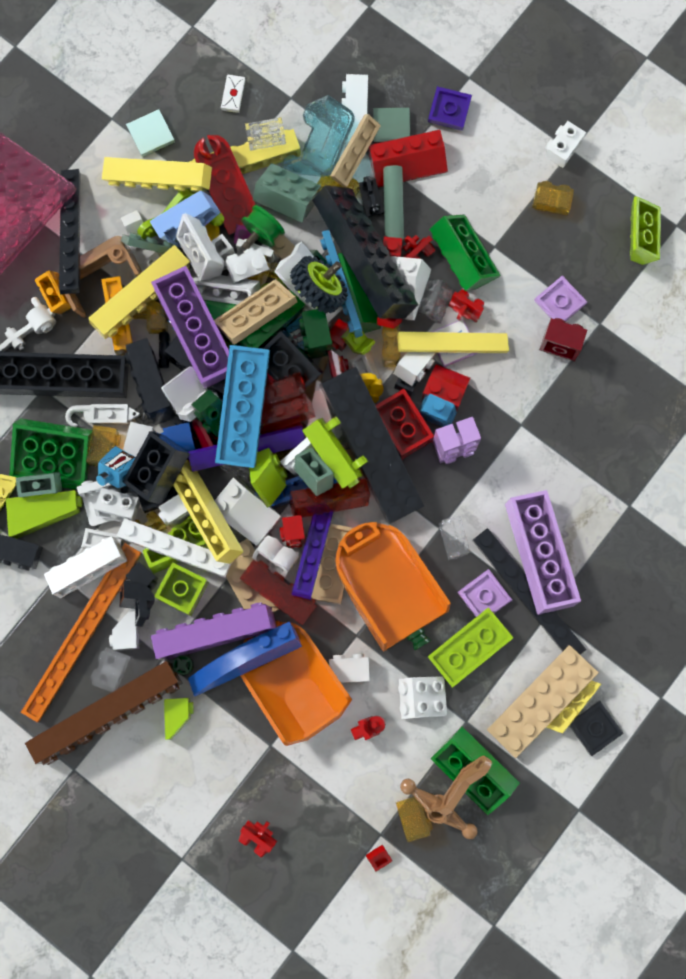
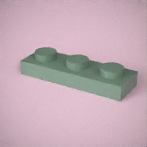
M130 233V235L122 234L121 242L126 245L163 254L174 246L167 241H164L163 244L158 243L157 239L151 237L141 239V235Z

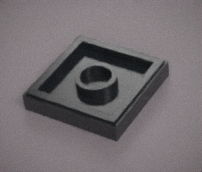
M601 701L596 702L578 715L569 726L590 756L595 755L624 734Z

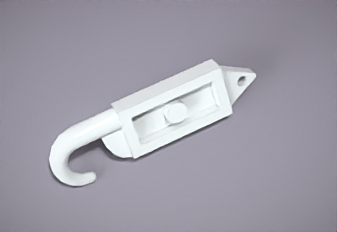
M91 404L70 407L66 412L65 418L70 426L77 427L78 424L73 423L71 420V416L75 412H84V418L90 424H129L130 421L141 414L130 408L128 404Z

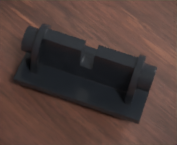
M366 176L363 178V182L358 183L367 217L383 214L384 209L376 180Z

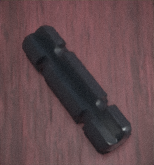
M168 332L159 333L160 359L158 365L163 369L169 368V360L165 353L169 346L168 341L170 340Z

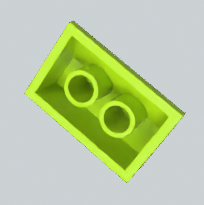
M635 196L631 207L630 260L644 265L660 260L661 207Z

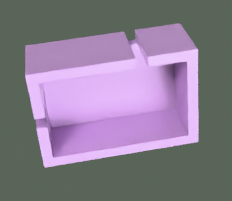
M473 417L456 422L459 433L455 432L453 424L436 429L432 443L440 464L443 462L450 464L455 462L456 458L460 456L466 458L474 455L481 436Z

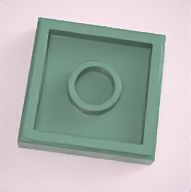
M373 108V119L381 125L374 137V144L410 136L409 108Z

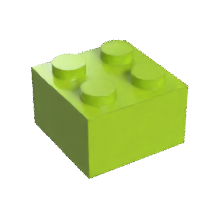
M172 562L154 597L192 617L209 581Z

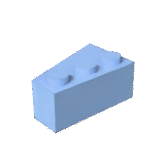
M200 190L152 219L150 223L159 238L181 248L176 238V233L182 214L186 213L199 219L202 226L205 227L221 212L211 196Z

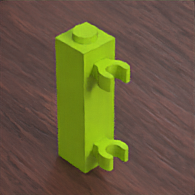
M323 417L317 419L303 429V433L324 463L334 473V477L342 489L346 486L352 488L359 483L358 478L362 476V473L358 468L368 462L363 455L353 462L334 435L332 429L341 424L338 417L332 418L327 423Z

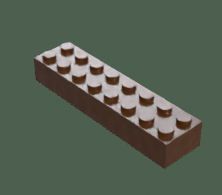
M165 661L25 742V745L35 764L50 765L59 760L57 756L68 755L75 751L76 745H85L92 741V736L95 734L102 735L111 729V725H119L128 720L127 716L131 713L136 715L146 709L145 705L151 703L153 705L163 699L162 695L175 693L183 683L174 671L172 663Z

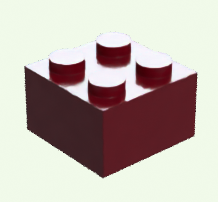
M551 318L539 350L575 361L581 352L587 329H584L579 324L571 325L565 323L560 318Z

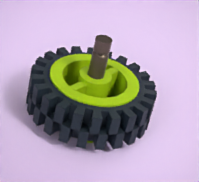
M304 256L291 270L290 278L293 279L291 281L292 284L296 285L294 287L295 290L300 293L299 296L301 298L303 296L306 298L305 302L307 304L311 302V307L314 309L317 307L318 311L331 314L347 300L348 293H346L347 288L344 287L345 283L340 281L341 277L339 275H335L342 267L338 261L330 267L329 264L324 265L323 260L320 259L318 261L317 257Z

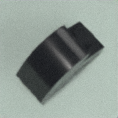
M123 581L120 588L119 607L135 609V626L143 627L145 621L149 620L150 610L155 602L154 594L142 583Z

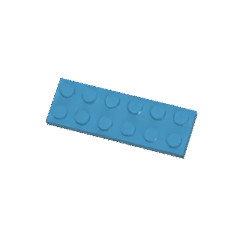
M230 345L215 463L255 468L270 350Z

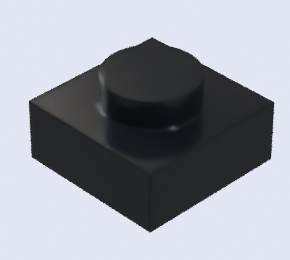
M398 378L394 388L399 391L405 389L408 395L411 396L418 381L411 386Z

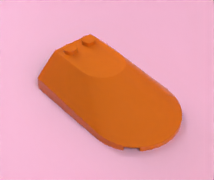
M276 621L277 627L286 623ZM294 623L291 624L297 632L302 647L240 675L285 746L308 741L338 720L352 701V698L309 635ZM252 637L246 638L243 643H245V642H247V641H249V640H251V639H253V638H252Z

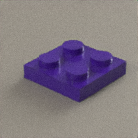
M437 86L428 122L463 131L472 95Z

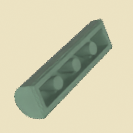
M387 166L383 169L385 237L402 238V242H404L403 168L401 166Z

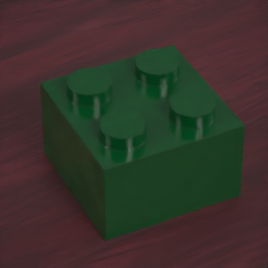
M318 309L301 312L302 319H299L301 336H305L303 337L305 353L309 354L311 359L328 356L327 351L332 350V341L326 313L324 311L320 312Z

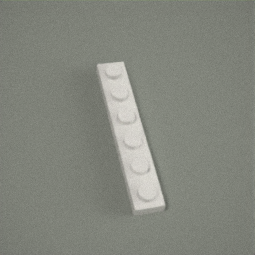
M125 518L117 533V537L224 578L231 563L217 562L209 549Z

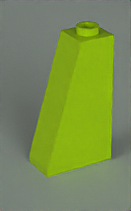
M73 490L6 498L8 536L18 539L80 513V507L83 506L82 497Z

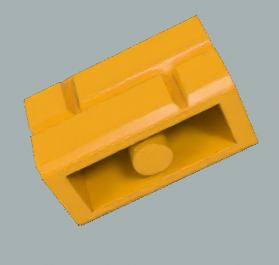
M49 270L35 279L52 313L62 314L72 308L65 294L61 295L59 292V273Z

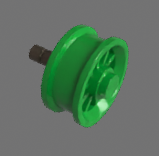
M254 205L250 215L241 219L245 228L251 233L250 237L241 246L244 250L249 249L257 239L272 248L277 237L285 234L282 225L260 206Z

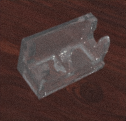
M461 516L442 520L439 523L448 560L468 556L470 549Z

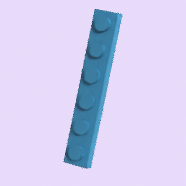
M323 231V239L320 242L323 251L327 250L328 253L325 256L327 264L332 266L336 261L340 263L330 231ZM341 267L335 275H339L341 277L340 281H344V287L347 288L346 293H348L347 300L341 306L344 316L348 315L350 320L347 321L349 331L354 332L355 338L363 336L362 327Z

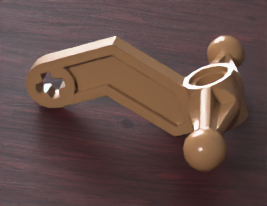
M481 756L462 768L445 795H433L418 789L415 782L409 778L401 782L400 789L404 794H412L425 808L430 821L437 824L445 823L462 830V835L466 839H474L478 833L477 827L471 823L466 824L454 811V808L470 784L486 775L491 768L492 761L486 756Z

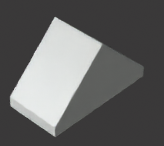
M136 210L121 217L128 235L130 233L137 234L139 226L143 223L138 211Z

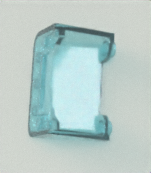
M327 95L306 105L303 120L312 129L300 157L298 158L294 155L287 156L281 168L297 175L318 177L331 175L351 132L355 116L349 108Z

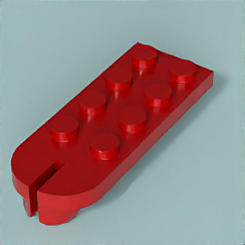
M207 135L214 153L210 154L203 137L195 145L194 159L196 163H204L212 167L209 193L224 216L223 224L228 235L235 233L236 224L243 225L241 219L248 217L252 212V207L256 204L228 142L221 136Z

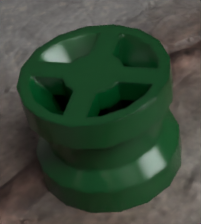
M423 627L407 637L408 641L413 643L415 651L431 641L430 637L425 635Z
M179 655L174 659L173 669L176 673L188 675L193 671L194 662L190 657Z

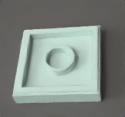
M159 109L126 124L142 157L175 143Z

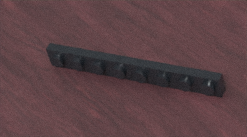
M79 169L61 170L59 292L61 295L80 293L81 173Z
M488 528L472 540L562 652L569 645L580 655L587 650L556 611L537 614L526 574Z

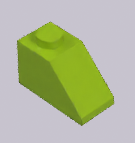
M190 698L164 699L165 740L173 739L191 719V714H194V703L190 702Z

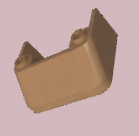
M114 236L80 256V280L110 262L122 264L128 261L136 276L141 274L142 270L129 245L121 242V236ZM65 294L73 311L85 318L87 315L76 294Z

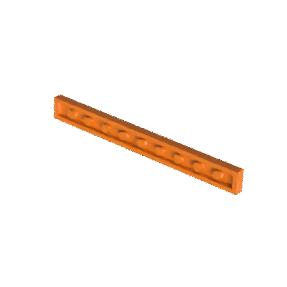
M126 543L122 546V550L127 561L105 574L22 709L21 713L32 720L40 722L120 591L123 581H126V575L136 565L142 555L141 552Z

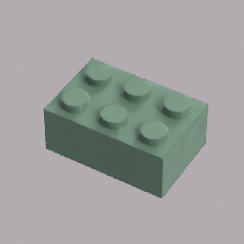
M271 163L256 182L253 201L302 223L315 206L312 200L320 192L321 185Z

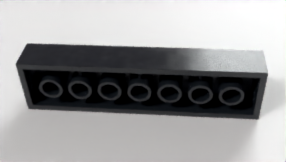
M325 185L312 201L380 319H405L419 304L415 299V295L407 286L405 278L400 274L397 264L389 255L388 249L382 243L380 235L375 231L371 220L365 214L363 206L358 202L351 188Z
M0 352V394L127 398L129 364L125 355Z
M353 367L320 383L319 386L334 416L338 417L341 422L339 424L340 429L355 459L357 460L364 455L368 461L360 469L386 522L391 524L424 507L357 367Z

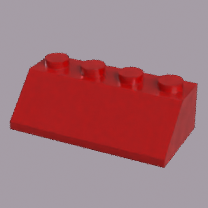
M440 130L369 146L368 155L378 188L384 186L383 169L387 166H401L403 168V182L448 172L445 146Z

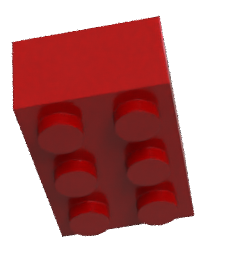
M405 389L375 405L402 460L433 442V433Z

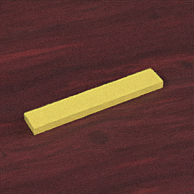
M398 332L397 334L399 352H509L507 333Z

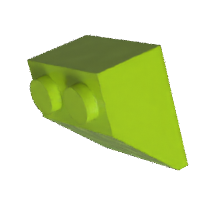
M268 448L257 452L255 468L249 467L251 484L267 508L274 503L286 487L285 478L288 477L284 466H280L278 456L276 454L273 455Z

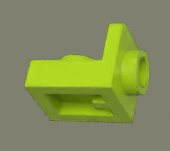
M348 329L342 335V338L352 352L360 355L368 353L375 344V341L367 338L363 331V336L355 338L354 332H350Z

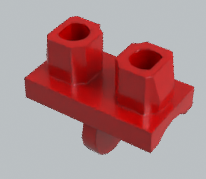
M417 235L413 238L406 236L404 238L406 244L402 248L405 251L409 248L411 250L403 257L420 259L417 255L420 251L426 257L430 256L435 251V248L430 243L433 239L427 236L416 244L419 240Z
M461 289L458 293L455 291L448 306L458 313L456 319L460 321L462 317H465L477 323L484 310V301L480 299H475L474 302L469 300V293L464 289Z
M370 716L358 721L359 726L352 728L351 732L355 740L362 737L368 740L384 731L386 723L381 716Z
M248 820L240 830L241 835L238 841L245 846H248L251 840L258 844L254 852L259 857H263L267 852L270 853L277 843L271 837L273 832L267 829L270 824L268 821L263 826L258 821L253 824Z

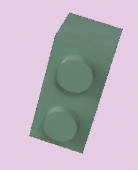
M312 448L295 455L296 473L316 496L333 488L334 473Z
M60 472L16 478L18 497L62 491Z

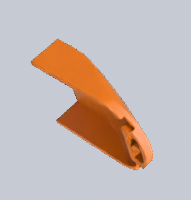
M368 522L354 527L342 538L336 553L337 573L357 611L383 652L449 612L450 601L409 540L397 528L377 522Z

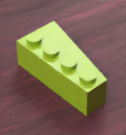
M190 515L187 517L188 519L180 525L177 524L168 533V535L209 549ZM146 548L142 551L153 574L170 567L172 562L175 564L181 562Z

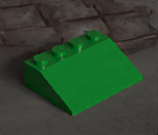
M20 418L13 423L9 476L18 478L60 472L62 487L77 489L78 486H82L81 483L87 480L93 450L94 430Z

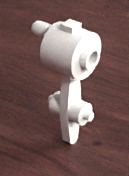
M33 297L31 302L35 308L26 315L29 323L19 331L8 327L5 332L8 339L0 345V352H4L12 346L15 350H23L25 345L23 338L33 330L36 334L47 333L52 330L56 324V320L53 317L55 313H52L46 305H42L37 297Z

